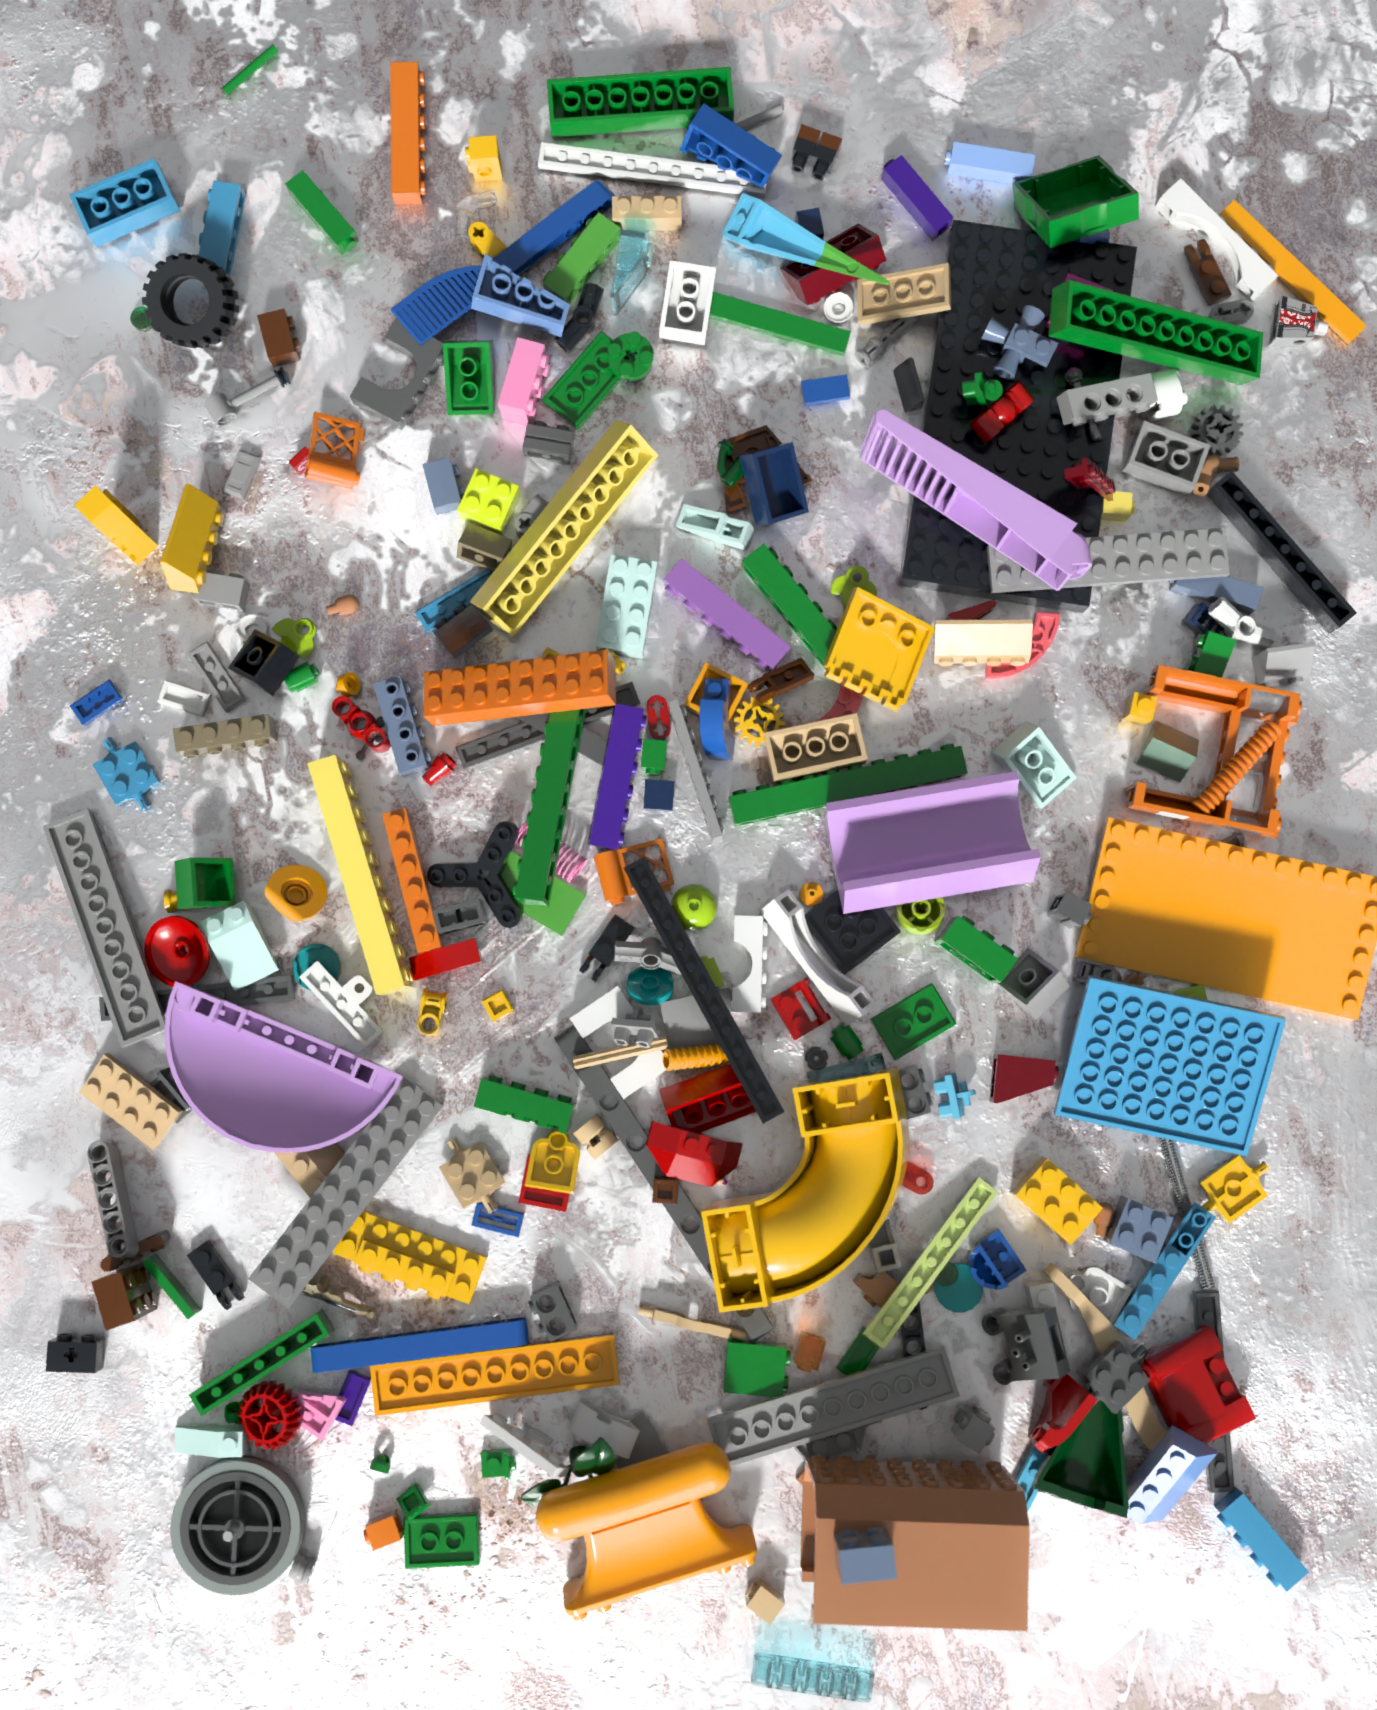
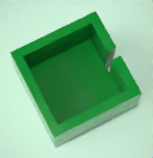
M190 857L175 861L177 909H216L236 904L233 858Z

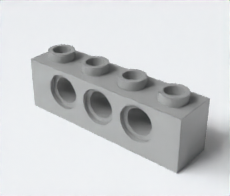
M1151 373L1069 389L1057 397L1063 425L1073 423V426L1083 425L1089 419L1099 422L1114 414L1116 418L1122 417L1133 410H1136V413H1141L1149 410L1150 405L1158 401Z

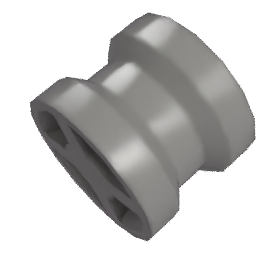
M298 1553L288 1578L292 1580L295 1578L300 1579L303 1584L307 1585L317 1560L313 1558L308 1560L304 1558L303 1554Z

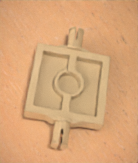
M453 1138L452 1140L457 1148L454 1147L451 1140L447 1144L454 1155L448 1162L439 1166V1169L463 1209L468 1208L474 1203L483 1202L488 1213H492L493 1211L488 1203H490L494 1211L498 1209L491 1195L495 1190L506 1184L481 1141L471 1148L462 1149L457 1138Z

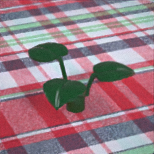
M599 1437L588 1448L581 1445L571 1448L569 1450L570 1465H567L569 1470L565 1476L564 1483L561 1484V1481L558 1479L542 1481L520 1495L521 1499L537 1508L542 1495L568 1485L571 1472L576 1477L588 1475V1478H592L593 1473L601 1475L611 1471L616 1463L612 1448L602 1437Z

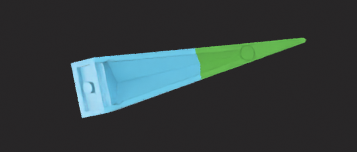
M745 193L741 194L721 234L725 239L750 250L890 285L889 281L820 239L762 200Z

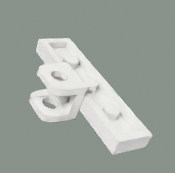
M316 961L299 977L365 1048L383 1032L359 1005L372 992V986L362 975L353 977L342 987L320 962ZM356 984H363L364 990L357 992L355 990Z
M498 1413L483 1415L479 1424L515 1449L516 1452L552 1477L566 1476L569 1467L562 1463L563 1459L554 1453H548L544 1450L545 1446H551L553 1439L534 1428H527L524 1431L519 1427H512L507 1423L508 1419Z

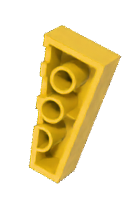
M95 485L74 505L98 530L107 536L137 565L158 547L136 524L139 520L107 489L102 492Z

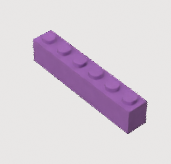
M682 558L663 579L664 590L674 598L678 596L683 600L682 604L690 612L696 611L702 616L700 619L709 627L715 626L720 630L719 635L728 642L732 640L738 645L737 649L747 657L748 655L752 656L756 660L755 664L763 671L776 669L790 652L791 646Z

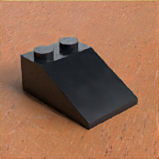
M462 603L453 610L454 615L448 620L444 617L434 624L436 629L432 631L433 634L454 659L494 630L470 603L468 605Z

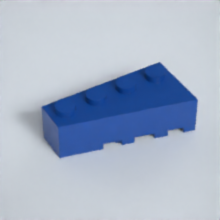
M704 103L690 123L679 150L686 154L688 151L697 154V159L704 162L709 159L718 164L717 168L724 171L730 169L736 171L737 177L762 188L766 185L782 157V154L774 148L766 145L753 134L748 133L735 122L725 118L715 109L710 108Z

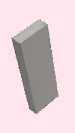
M206 641L187 653L226 713L247 700L209 642Z

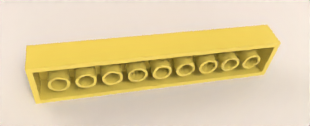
M615 420L471 599L470 603L499 630L514 637L658 457L656 452L631 424Z
M337 755L309 762L307 764L376 995L385 996L412 987L411 981H414L410 967H406L404 958H407L404 945H400L397 936L400 935L399 927L396 921H392L390 915L393 912L392 904L389 898H385L383 890H386V884L383 876H379L377 872V867L380 866L377 855L372 853L370 849L373 841L370 832L366 831L363 822H366L363 809H359L356 802L359 799L357 788L355 785L352 786L349 777L353 776L350 765Z

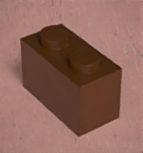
M284 308L257 315L267 356L272 366L277 367L300 361L298 352L302 351L298 337L294 338L293 330H296L292 315L288 316Z

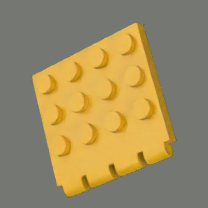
M855 587L852 590L823 666L826 667L824 676L837 683H841L843 680V686L857 693L862 691L863 696L877 703L882 700L881 705L896 712L900 705L906 704L935 627L869 592Z

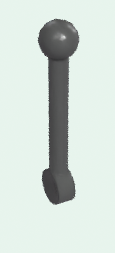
M378 717L376 720L379 727L384 726L383 717ZM366 743L361 751L356 753L358 760L365 758V752L369 747Z

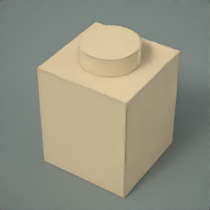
M759 1578L756 1584L751 1583L745 1592L746 1607L770 1625L785 1605L784 1596L761 1578Z

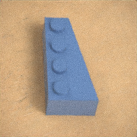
M485 254L473 293L471 309L562 337L570 304L545 289L541 290L533 285L532 281L514 274L510 268L505 265H499L492 260V257Z

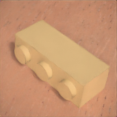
M612 196V222L619 226L621 231H682V196Z

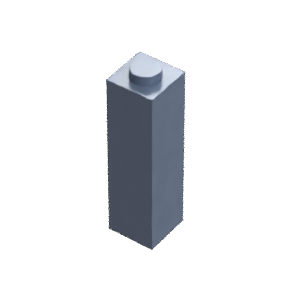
M1228 576L1168 581L1171 583L1169 591L1209 603H1214L1218 598L1224 597L1239 612L1249 615L1258 609L1264 588Z

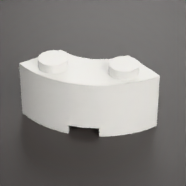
M578 1401L568 1429L575 1434L574 1439L583 1444H594L599 1437H602L612 1448L615 1459H618L619 1456L629 1459L640 1431L630 1421L619 1418L605 1411L600 1406Z

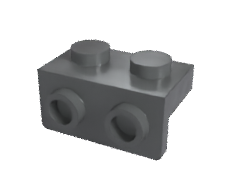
M170 1067L159 1071L157 1077L150 1085L183 1110L176 1120V1123H180L194 1110L188 1105L179 1091Z

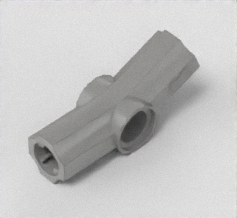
M648 937L641 942L615 941L614 961L640 963L645 969H656L659 967L681 975L668 949L662 947L659 939Z

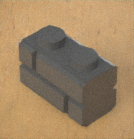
M534 421L533 424L527 423L522 447L523 454L529 457L570 463L575 438L574 431L565 425L550 427L542 421Z
M1066 892L1055 897L1047 912V916L1056 921L1060 920L1061 924L1072 928L1082 924L1086 925L1093 912L1090 911L1092 907L1089 902L1083 899L1078 900V896L1071 892Z

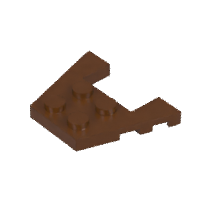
M767 425L726 439L734 446L732 454L726 456V467L728 468L738 456L746 452L750 453L782 443ZM798 463L803 487L812 484L811 477L802 470ZM744 475L732 489L725 486V509L727 515L747 507L739 486L745 483Z

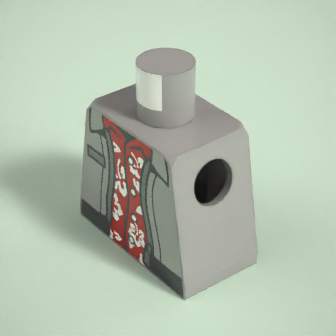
M1281 296L1274 305L1269 347H1305L1310 343L1314 335H1326L1328 322L1316 320L1318 311L1316 306L1287 296Z

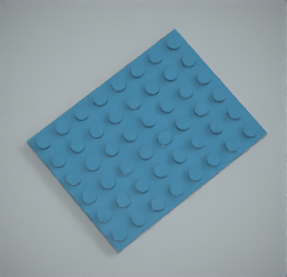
M1089 975L1054 1114L1247 1156L1286 1018L1281 1015Z

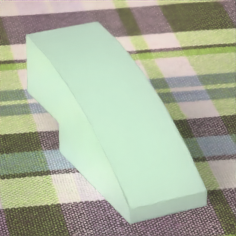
M683 504L676 524L678 528L695 535L746 551L754 532L750 522L729 518L725 513Z

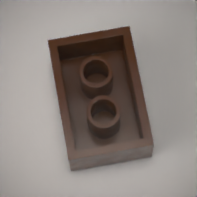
M143 1262L92 1281L105 1331L136 1321L157 1309L158 1297L156 1292L151 1289L149 1282L151 1281V1274L145 1268Z

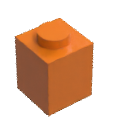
M397 1509L370 1519L363 1531L367 1544H371L373 1551L400 1541L404 1536V1528Z

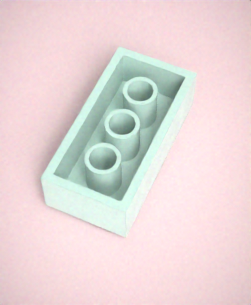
M611 554L596 640V651L609 649L618 656L643 659L658 571L657 561Z

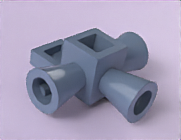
M1030 305L1024 306L1019 324L1015 323L1012 331L994 317L991 318L981 339L1005 344L1000 354L1002 358L993 368V372L997 376L1005 380H1014L1018 363L1022 364L1024 358L1047 367L1058 343L1034 332L1045 317L1040 309Z

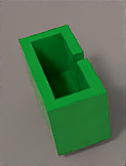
M1205 629L1204 633H1200L1196 640L1195 646L1198 647V651L1195 656L1190 657L1187 669L1222 678L1237 640Z

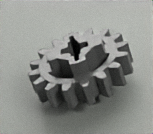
M1215 404L1209 410L1205 407L1200 412L1201 414H1197L1194 418L1196 422L1191 425V429L1196 431L1191 434V438H1197L1198 441L1211 445L1209 455L1214 454L1216 451L1219 456H1222L1225 451L1230 453L1234 449L1233 447L1240 443L1238 439L1243 436V432L1238 431L1244 426L1243 423H1237L1240 416H1233L1232 408L1228 412L1225 411V405H1221L1219 409H1217ZM1209 419L1207 425L1203 427L1204 421ZM1231 434L1229 441L1225 442L1227 436Z

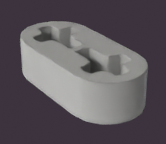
M1248 300L1221 303L1212 308L1208 317L1239 325L1246 323L1254 313V307ZM1239 308H1241L1242 311H1246L1247 313L1243 316L1242 313L1236 312L1239 310ZM1217 312L1220 315H1226L1222 320H1220V317H1215Z

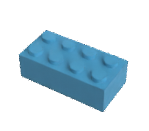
M155 158L70 194L86 234L96 248L181 211L165 174Z

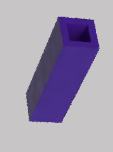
M902 155L895 160L890 159L883 167L881 180L929 238L934 241L951 227L954 217Z

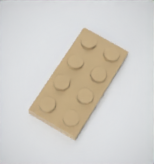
M949 263L880 275L887 279L890 285L866 279H857L858 322L860 326L951 310Z
M110 1053L102 1056L79 1091L81 1095L152 1150L159 1148L183 1111Z

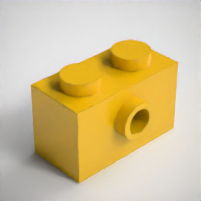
M497 136L468 137L469 147H465L466 162H468L469 173L474 174L475 182L503 180Z

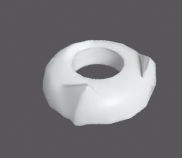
M842 292L831 294L824 303L825 316L834 323L846 321L853 315L852 299ZM837 303L845 305V311L840 315H836L832 311L833 306Z
M246 615L237 623L236 633L245 642L250 636L246 633V629L251 625L258 626L260 632L265 635L267 634L268 627L266 621L259 615Z

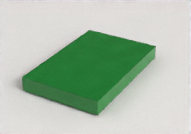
M933 983L926 985L870 1018L894 1060L899 1059L956 1025L954 1018Z
M479 1512L418 1515L411 1521L407 1520L406 1516H404L405 1569L480 1565Z

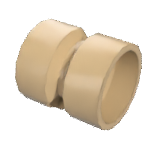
M598 1114L573 1133L581 1144H587L586 1150L594 1160L619 1140L611 1129H605L606 1123ZM598 1135L600 1141L598 1142V1140H596L594 1136Z

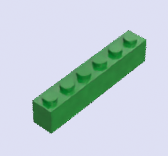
M763 543L742 560L741 567L823 666L837 627L831 619L826 620L822 615L823 610L820 605L808 598L806 588L801 583L797 584L794 581L791 570L786 565L782 566L777 560L779 557L774 549L771 547L767 548Z
M321 1309L189 1394V1397L202 1417L330 1335L335 1328L324 1310Z

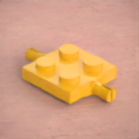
M1236 1154L1198 1182L1206 1193L1208 1200L1201 1207L1208 1212L1215 1209L1226 1223H1231L1268 1196L1261 1186L1259 1176L1270 1170L1269 1166L1262 1161V1163L1252 1169L1245 1164L1240 1155Z

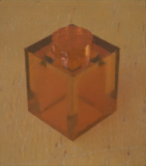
M805 1331L800 1332L793 1357L794 1364H797L798 1369L806 1372H811L812 1369L818 1371L826 1345L825 1338Z

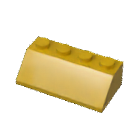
M185 484L160 562L170 589L199 593L201 584L206 582V568L212 562V549L218 543L219 526H223L224 513L221 512L219 503L191 484Z

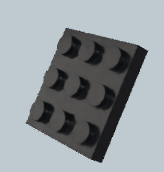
M838 890L805 914L808 929L844 975L901 932L883 907L843 914Z

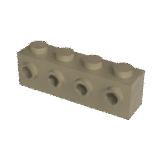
M269 714L173 728L175 750L184 758H195L202 753L220 754L222 750L228 749L239 751L253 745L255 747H264L270 745L269 743L277 742L274 718Z

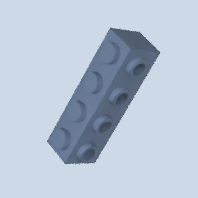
M401 675L373 683L399 774L404 777L427 770L429 768L428 762L432 761L428 747L424 748L422 739H425V734L422 726H417L415 717H418L419 714L415 703L411 704L409 699L412 690L408 680L404 681Z

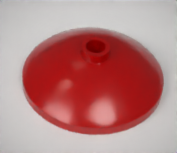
M182 916L165 917L154 923L146 935L144 943L145 959L149 969L159 981L171 987L174 986L175 981L190 986L198 982L205 975L210 963V947L204 932L192 920Z

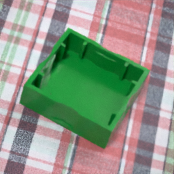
M1099 155L1067 165L1055 171L1042 173L1013 183L1014 209L1050 248L1139 219V192L1125 179L1119 177L1113 168Z

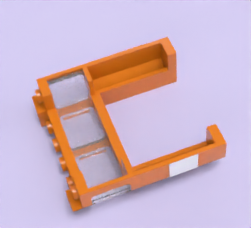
M1162 665L1156 666L1150 674L1155 676L1150 677L1149 686L1151 687L1144 691L1143 694L1158 697L1157 700L1225 714L1213 779L1220 773L1222 768H1225L1226 763H1230L1229 761L1234 757V754L1239 752L1241 747H1244V743L1248 741L1250 736H1253L1255 730H1258V727L1263 725L1265 720H1271L1279 725L1282 734L1277 737V740L1273 742L1271 747H1268L1263 756L1258 758L1257 763H1253L1254 765L1249 769L1248 773L1244 774L1242 779H1239V783L1234 785V789L1229 790L1230 793L1225 796L1223 801H1220L1218 806H1215V810L1210 812V816L1194 811L1191 805L1196 800L1194 797L1146 788L1147 783L1138 781L1125 788V792L1129 793L1128 801H1131L1127 803V808L1278 839L1282 819L1280 810H1275L1278 802L1275 794L1282 779L1279 772L1286 756L1283 749L1290 733L1287 727L1298 723L1302 708L1301 694Z

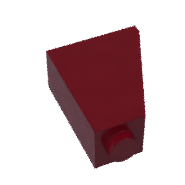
M994 1054L989 1102L1001 1103L1054 1085V1080L1058 1079L1059 1074L1056 1061Z

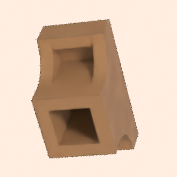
M886 1271L876 1272L871 1276H863L858 1273L853 1279V1282L865 1293L863 1298L872 1307L878 1305L882 1308L899 1285Z

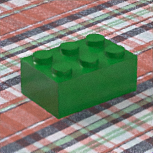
M963 915L962 918L959 916L951 918L935 940V943L992 984L1001 983L1018 960L1013 955L1015 952L1005 944L1000 946L994 942L995 937L985 930L981 932L973 927L975 923L968 917Z

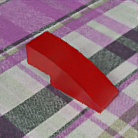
M476 938L408 958L414 981L483 962Z

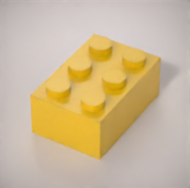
M1042 1156L1010 1192L1063 1241L1070 1245L1074 1243L1103 1209L1048 1158Z

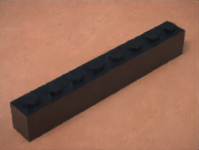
M1232 470L1212 486L1206 495L1328 634L1340 628L1357 613Z

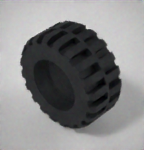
M179 253L178 256H167L166 262L159 261L155 264L157 270L155 272L150 270L147 277L150 278L148 284L144 283L143 290L146 291V297H142V305H146L148 308L144 313L147 319L152 320L151 327L154 331L160 332L162 338L171 341L173 344L195 349L208 348L210 344L216 345L221 342L220 338L222 336L227 337L231 333L228 328L230 325L235 326L237 319L233 317L235 312L239 313V306L235 305V300L239 299L238 292L232 288L235 285L232 278L226 276L227 272L222 267L217 266L211 260L187 253ZM188 279L201 281L206 287L209 296L208 310L205 316L195 324L182 322L175 312L173 303L177 288Z

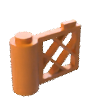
M316 411L313 413L309 453L305 466V479L353 489L354 485H358L360 472L357 471L356 467L358 442L362 443L364 428H360L359 422ZM318 420L327 422L332 429L324 434L318 427ZM344 426L353 428V436L346 439L339 430ZM334 432L342 441L335 448L327 439ZM321 440L330 450L325 454L315 451L316 443ZM345 446L351 453L350 460L342 458L337 450Z
M662 838L602 852L593 856L605 902H611V906L624 903L625 897L637 894L635 889L632 890L630 879L624 870V867L628 866L623 858L624 853L633 852L640 856L639 859L645 857L648 862L654 865L652 868L653 872L656 867L665 871L668 881L659 883L664 892L671 890L670 885L675 884ZM658 845L660 856L655 862L644 854L648 847ZM645 848L642 853H640V852L637 851V850H640V849ZM661 858L664 866L659 864Z

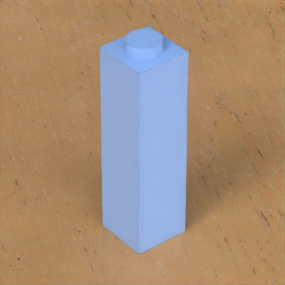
M953 142L952 149L946 152L944 165H948V175L1013 185L1014 182L1032 177L1036 154Z

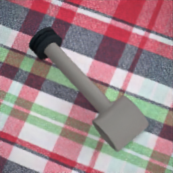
M281 366L279 367L280 370H274L275 376L228 400L225 394L219 393L207 399L204 405L216 426H226L237 417L234 408L279 384L283 388L285 387L284 384H291L288 372L284 371Z

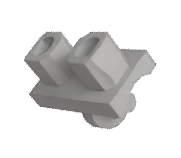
M636 1007L633 1014L627 1013L625 1019L612 1018L611 1022L615 1030L614 1041L617 1045L622 1046L629 1045L630 1036H637L636 1044L638 1046L650 1048L653 1039L659 1038L660 1030H656L655 1022L650 1021V1015H644L643 1009L640 1007Z

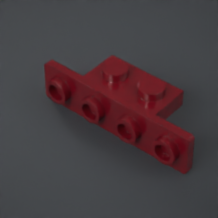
M1087 457L1082 458V462L1072 464L1071 468L1064 469L1065 479L1077 489L1091 486L1108 502L1113 501V493L1116 492L1113 479H1110L1101 468H1098Z

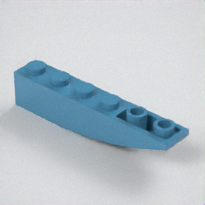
M1197 1203L1191 1206L1162 1246L1156 1263L1151 1262L1126 1300L1113 1323L1118 1330L1131 1339L1136 1340L1216 1216Z

